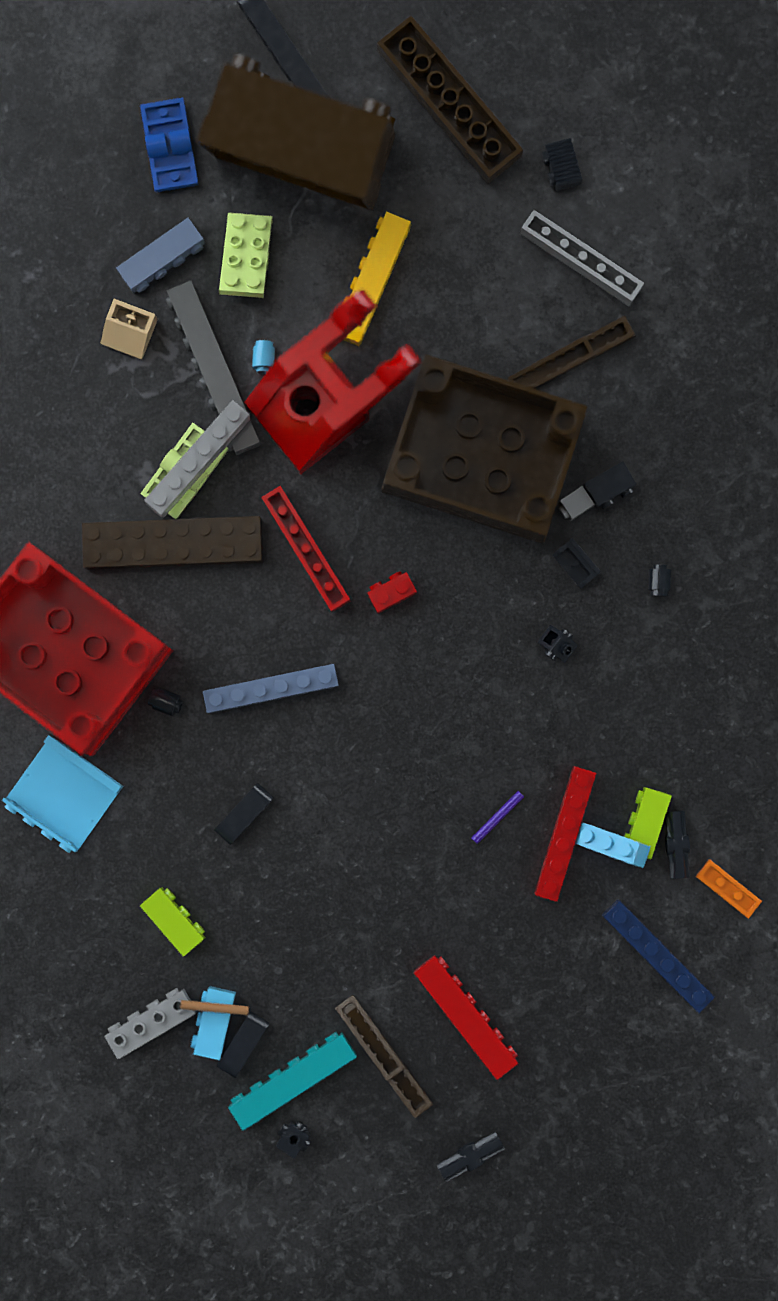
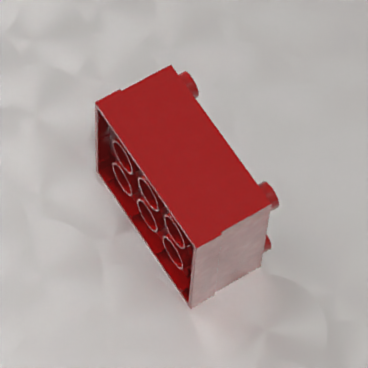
M28 542L0 579V693L82 755L94 756L174 650L39 548Z

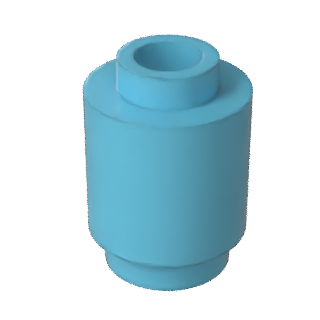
M259 340L256 341L253 347L252 368L257 370L256 372L259 374H266L275 362V347H273V342Z

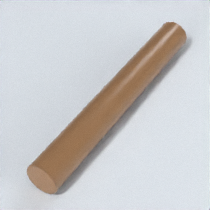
M181 1000L180 1009L239 1015H248L249 1006Z

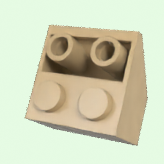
M113 299L105 320L101 345L142 360L158 319L154 313Z

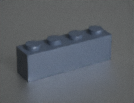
M186 218L120 264L116 269L133 294L137 291L140 293L148 288L149 282L164 277L169 268L180 266L185 261V257L191 253L195 255L200 252L205 242L190 219Z

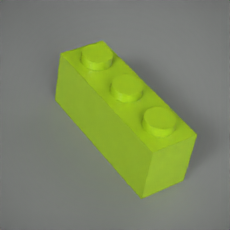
M644 787L643 791H638L635 800L638 807L636 812L632 811L628 824L632 826L630 832L625 833L624 837L650 846L647 858L652 859L671 795Z
M161 887L144 901L140 907L184 957L206 938L203 935L205 930L198 922L193 923L188 918L191 914L183 905L179 907L174 901L176 897L168 888L164 890Z

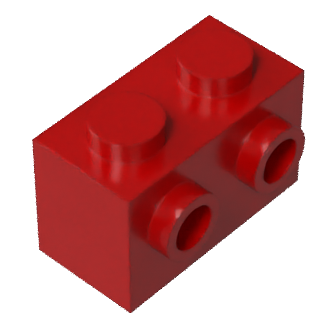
M399 571L389 577L390 581L382 585L380 581L369 587L371 591L367 592V595L377 614L417 594L407 572L402 574Z

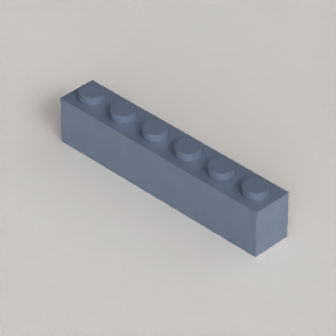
M330 664L203 691L207 713H214L339 687L335 665Z

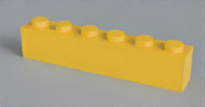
M386 212L384 217L380 216L376 225L378 233L376 237H371L367 247L370 250L367 257L363 256L360 262L359 277H354L350 289L353 290L351 295L364 289L375 304L378 305L410 230L411 221ZM375 309L366 317L363 326H358L344 339L345 341L360 347Z

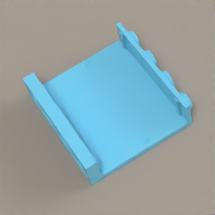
M48 735L44 740V746L9 795L3 798L2 801L6 803L4 807L13 814L18 812L23 815L24 818L22 820L32 827L37 825L41 828V834L50 840L54 837L61 842L59 846L68 853L71 850L77 852L121 791L123 785L54 736Z

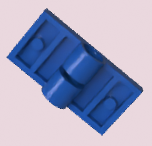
M177 98L140 105L155 192L199 185L184 99Z

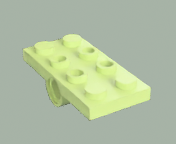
M228 213L219 294L264 298L266 271L268 270L272 216Z
M194 423L190 425L174 449H171L164 457L160 468L143 489L141 495L146 498L205 432ZM227 447L169 511L168 514L174 519H178L227 453L229 450Z

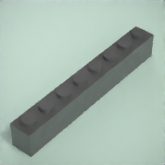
M188 281L167 290L169 297L165 298L170 311L175 309L178 316L174 318L178 330L183 329L186 335L183 338V342L187 351L192 349L194 358H191L195 370H200L203 378L199 380L204 391L209 390L211 398L208 401L212 410H217L220 415L233 400L246 411L192 282ZM251 420L228 444L229 450H234L236 455L261 445Z

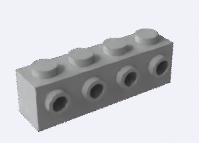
M175 988L165 994L167 999L159 1002L157 999L146 1006L148 1010L140 1014L139 1011H136L127 1017L128 1022L123 1025L118 1022L108 1028L109 1033L105 1035V1038L117 1059L197 1013L196 1010L180 1009L181 1000L191 1001L185 989L179 991L178 988Z

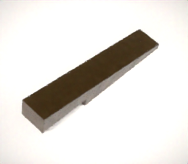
M624 315L588 336L581 337L508 377V380L536 389L636 337Z
M352 995L338 1005L335 1009L382 1075L396 1091L413 1117L417 1118L433 1106V1102L355 996Z

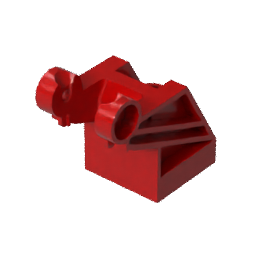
M364 289L349 296L331 313L329 319L280 356L244 402L249 411L300 475L369 421V410L398 386L421 363L420 358L412 348L406 345L397 352L396 357L391 361L382 363L372 376L354 388L330 358L328 353L358 326H363L366 317L377 306ZM299 400L319 402V409L310 416H300L295 413Z

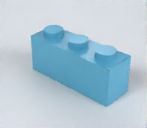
M583 822L575 844L642 868L645 865L651 848L650 846Z
M210 986L208 991H203L201 1002L233 1005L236 992ZM206 1011L198 1013L196 1026H199L198 1035H193L191 1048H194V1055L216 1060L221 1059L231 1014Z

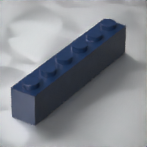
M616 900L602 914L621 936L695 1011L700 1013L715 998L619 900Z

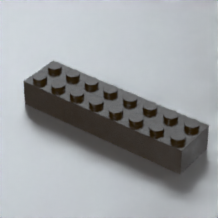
M409 16L377 42L378 53L488 184L522 157V147L412 16Z
M260 516L82 523L83 568L86 570L263 563Z

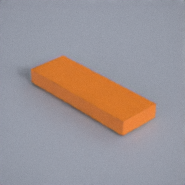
M710 859L695 876L748 919L762 902Z

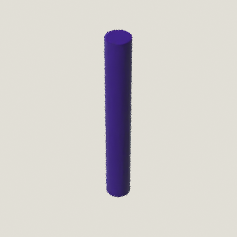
M517 791L471 838L478 844L524 796Z

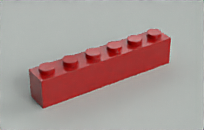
M281 486L262 496L263 502L330 611L334 612L349 603L350 598Z
M576 766L572 768L534 892L537 896L556 902L558 900L596 776L595 772Z
M432 956L414 970V974L498 1080L518 1064L515 1059L518 1054L511 1045L506 1047L501 1041L504 1039V1036L497 1027L495 1029L491 1028L488 1024L490 1018L483 1009L480 1012L474 1006L477 1002L469 992L466 994L460 988L463 984L455 974L453 976L449 974L446 970L449 966L442 957Z

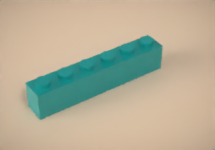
M337 1032L332 1033L325 1038V1044L320 1047L318 1044L312 1046L306 1051L307 1055L303 1058L295 1057L287 1063L289 1067L283 1071L279 1068L269 1074L270 1079L262 1083L260 1080L250 1087L251 1091L246 1095L240 1093L231 1099L232 1104L228 1108L241 1129L245 1130L355 1059L357 1054L343 1032L337 1034Z

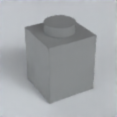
M583 486L560 500V507L558 509L565 519L569 518L572 521L592 508L594 503Z

